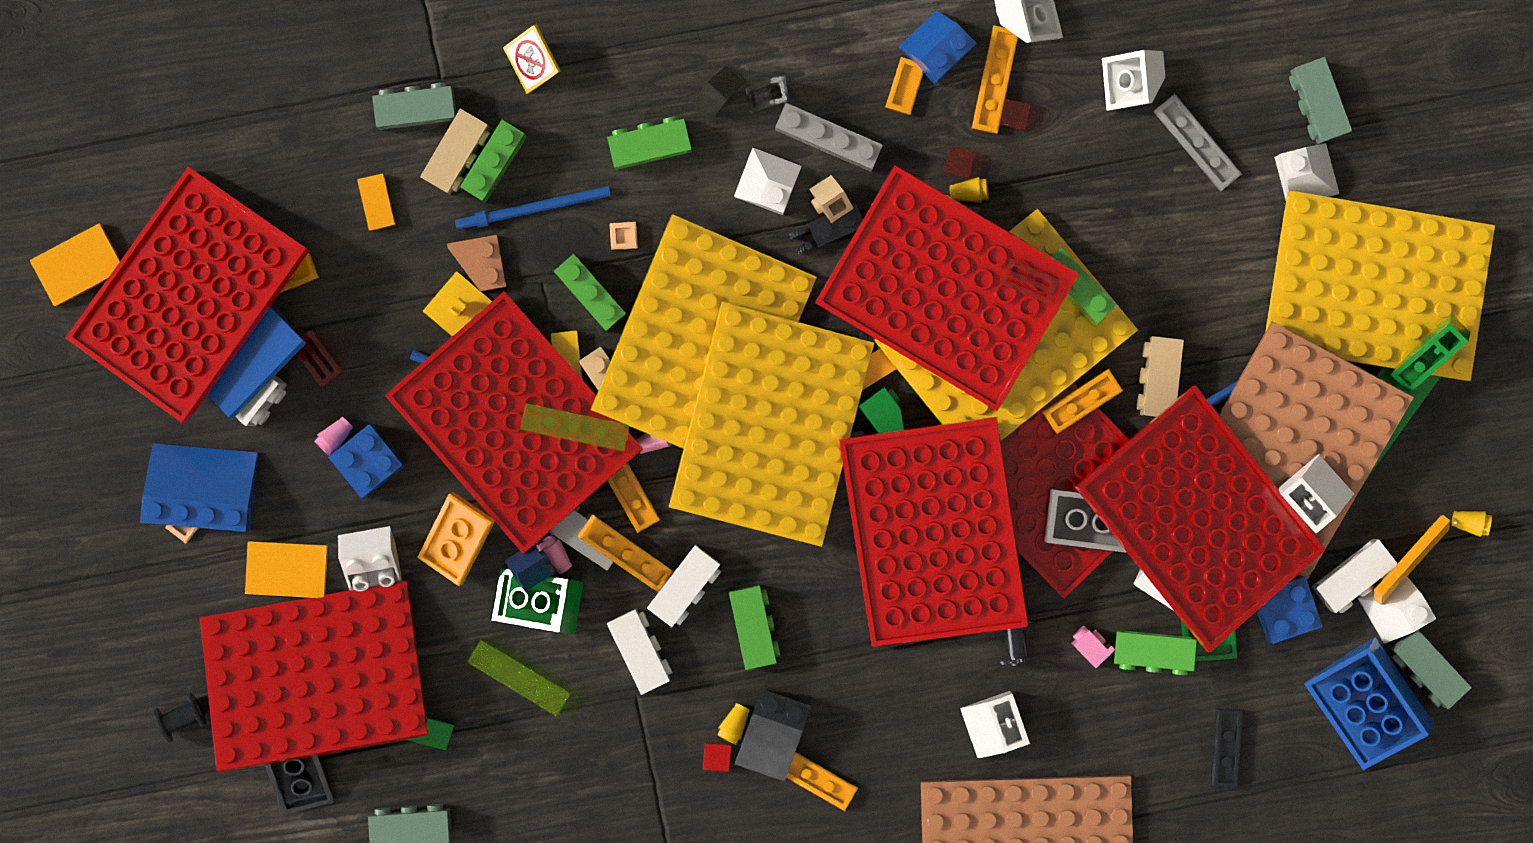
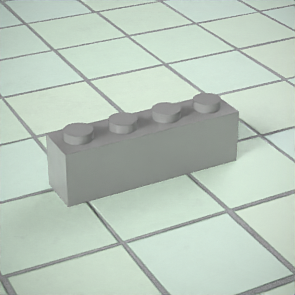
M787 103L775 127V131L870 172L883 146L880 143Z
M578 506L554 527L550 533L604 569L609 570L613 561L577 536L592 516L589 513L586 517L578 512L580 506Z

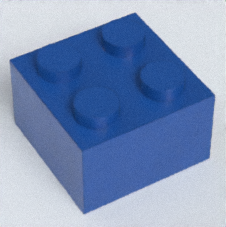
M374 424L366 426L328 457L361 498L369 496L406 466V463Z
M1304 576L1294 577L1257 610L1266 640L1272 644L1323 627L1307 579Z

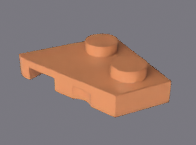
M497 235L447 244L450 252L481 292L507 287Z

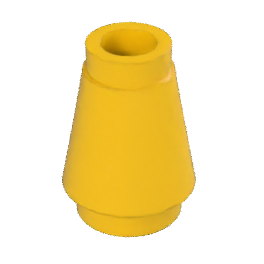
M977 177L950 185V197L956 201L982 203V200H988L987 179Z
M1454 511L1451 526L1479 537L1482 535L1488 536L1492 515H1487L1486 511Z
M736 703L735 707L718 727L720 729L718 736L736 745L738 740L742 739L750 710Z

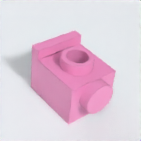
M1085 626L1081 627L1073 635L1075 640L1072 642V645L1095 668L1115 650L1109 644L1105 647L1103 644L1106 640L1096 630L1091 633Z

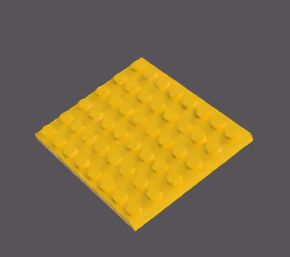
M1288 191L1266 330L1273 321L1348 362L1396 369L1432 330L1453 314L1470 331L1469 342L1431 375L1471 381L1495 225Z
M1038 209L1009 231L1051 257L1062 248L1110 297ZM1066 297L998 411L877 339L874 341L941 424L997 417L1000 439L1002 441L1135 334L1138 329L1118 305L1095 327Z
M671 215L590 410L684 449L721 303L726 302L798 322L817 277L678 216Z
M722 302L669 507L822 547L843 466L839 440L841 438H849L851 435L874 343Z

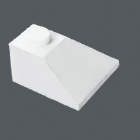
M995 0L1000 24L1026 43L1063 38L1054 0Z
M1141 50L1102 58L1107 110H1116L1153 102L1165 79L1163 51Z
M1326 143L1282 153L1274 157L1285 199L1287 198L1288 191L1325 197L1339 194Z
M752 148L734 197L783 215L802 166Z
M1408 577L1403 580L1382 605L1374 600V589L1367 595L1358 597L1359 602L1383 643H1388L1413 633L1436 619L1425 598Z

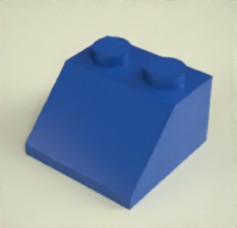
M935 11L899 48L922 69L924 74L935 85L973 49L976 42L956 22Z

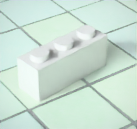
M1372 539L1311 587L1331 612L1337 613L1339 611L1343 613L1353 605L1351 601L1358 595L1363 597L1371 592L1374 588L1372 585L1379 579L1382 581L1397 565V562L1379 539Z
M695 545L647 609L669 626L673 627L675 623L680 626L689 614L686 608L691 602L696 605L705 592L702 588L708 581L712 584L721 573L717 569L721 563Z
M636 608L607 623L641 695L670 681L669 674L673 672L666 659L661 660L657 652L661 650V647L655 635L650 637L646 629L650 625L644 612L638 613Z

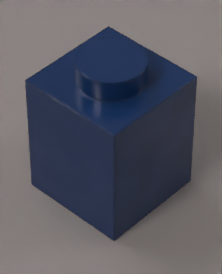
M534 546L524 554L519 551L505 560L513 578L525 592L552 575L547 566L550 564L549 558L543 550L538 552Z

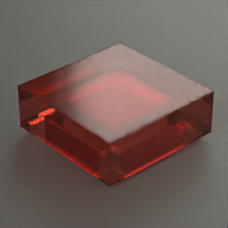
M1005 99L1000 126L1025 131L1031 104Z
M949 147L943 173L970 178L975 152Z

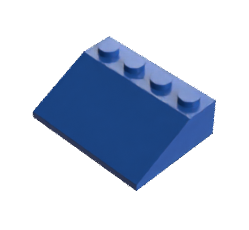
M273 304L208 393V396L230 419H233L306 344Z
M153 443L142 496L140 522L242 532L251 531L258 453Z
M1376 637L1356 647L1304 683L1363 770L1425 738L1430 734L1435 724Z

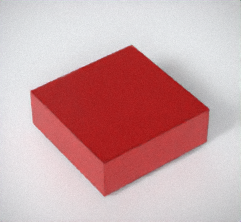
M705 742L703 770L729 772L731 744Z

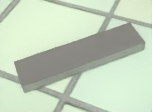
M1175 94L1153 111L1220 192L1242 175Z

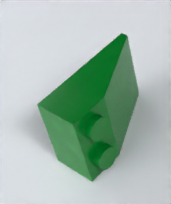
M501 568L492 620L575 634L583 582L549 576L525 592L513 578L510 570Z

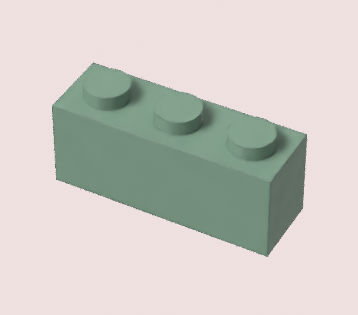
M1323 57L1290 71L1292 75L1289 76V80L1293 90H1297L1301 99L1298 101L1299 108L1303 115H1307L1310 123L1307 128L1311 139L1316 140L1317 144L1351 132L1350 123L1326 58Z
M446 83L431 84V89L421 90L420 86H410L405 88V92L395 93L394 89L380 90L379 95L372 96L376 128L379 130L453 121L457 115L454 89L451 86H447Z
M1419 630L1401 637L1389 649L1394 654L1391 659L1401 669L1404 667L1408 669L1412 674L1409 677L1417 687H1424L1430 693L1427 697L1437 708L1440 706L1446 709L1451 708L1471 689V686Z
M443 804L427 805V809L417 810V806L401 807V811L391 812L390 808H377L375 813H371L368 816L370 843H449L452 840L450 808H443Z

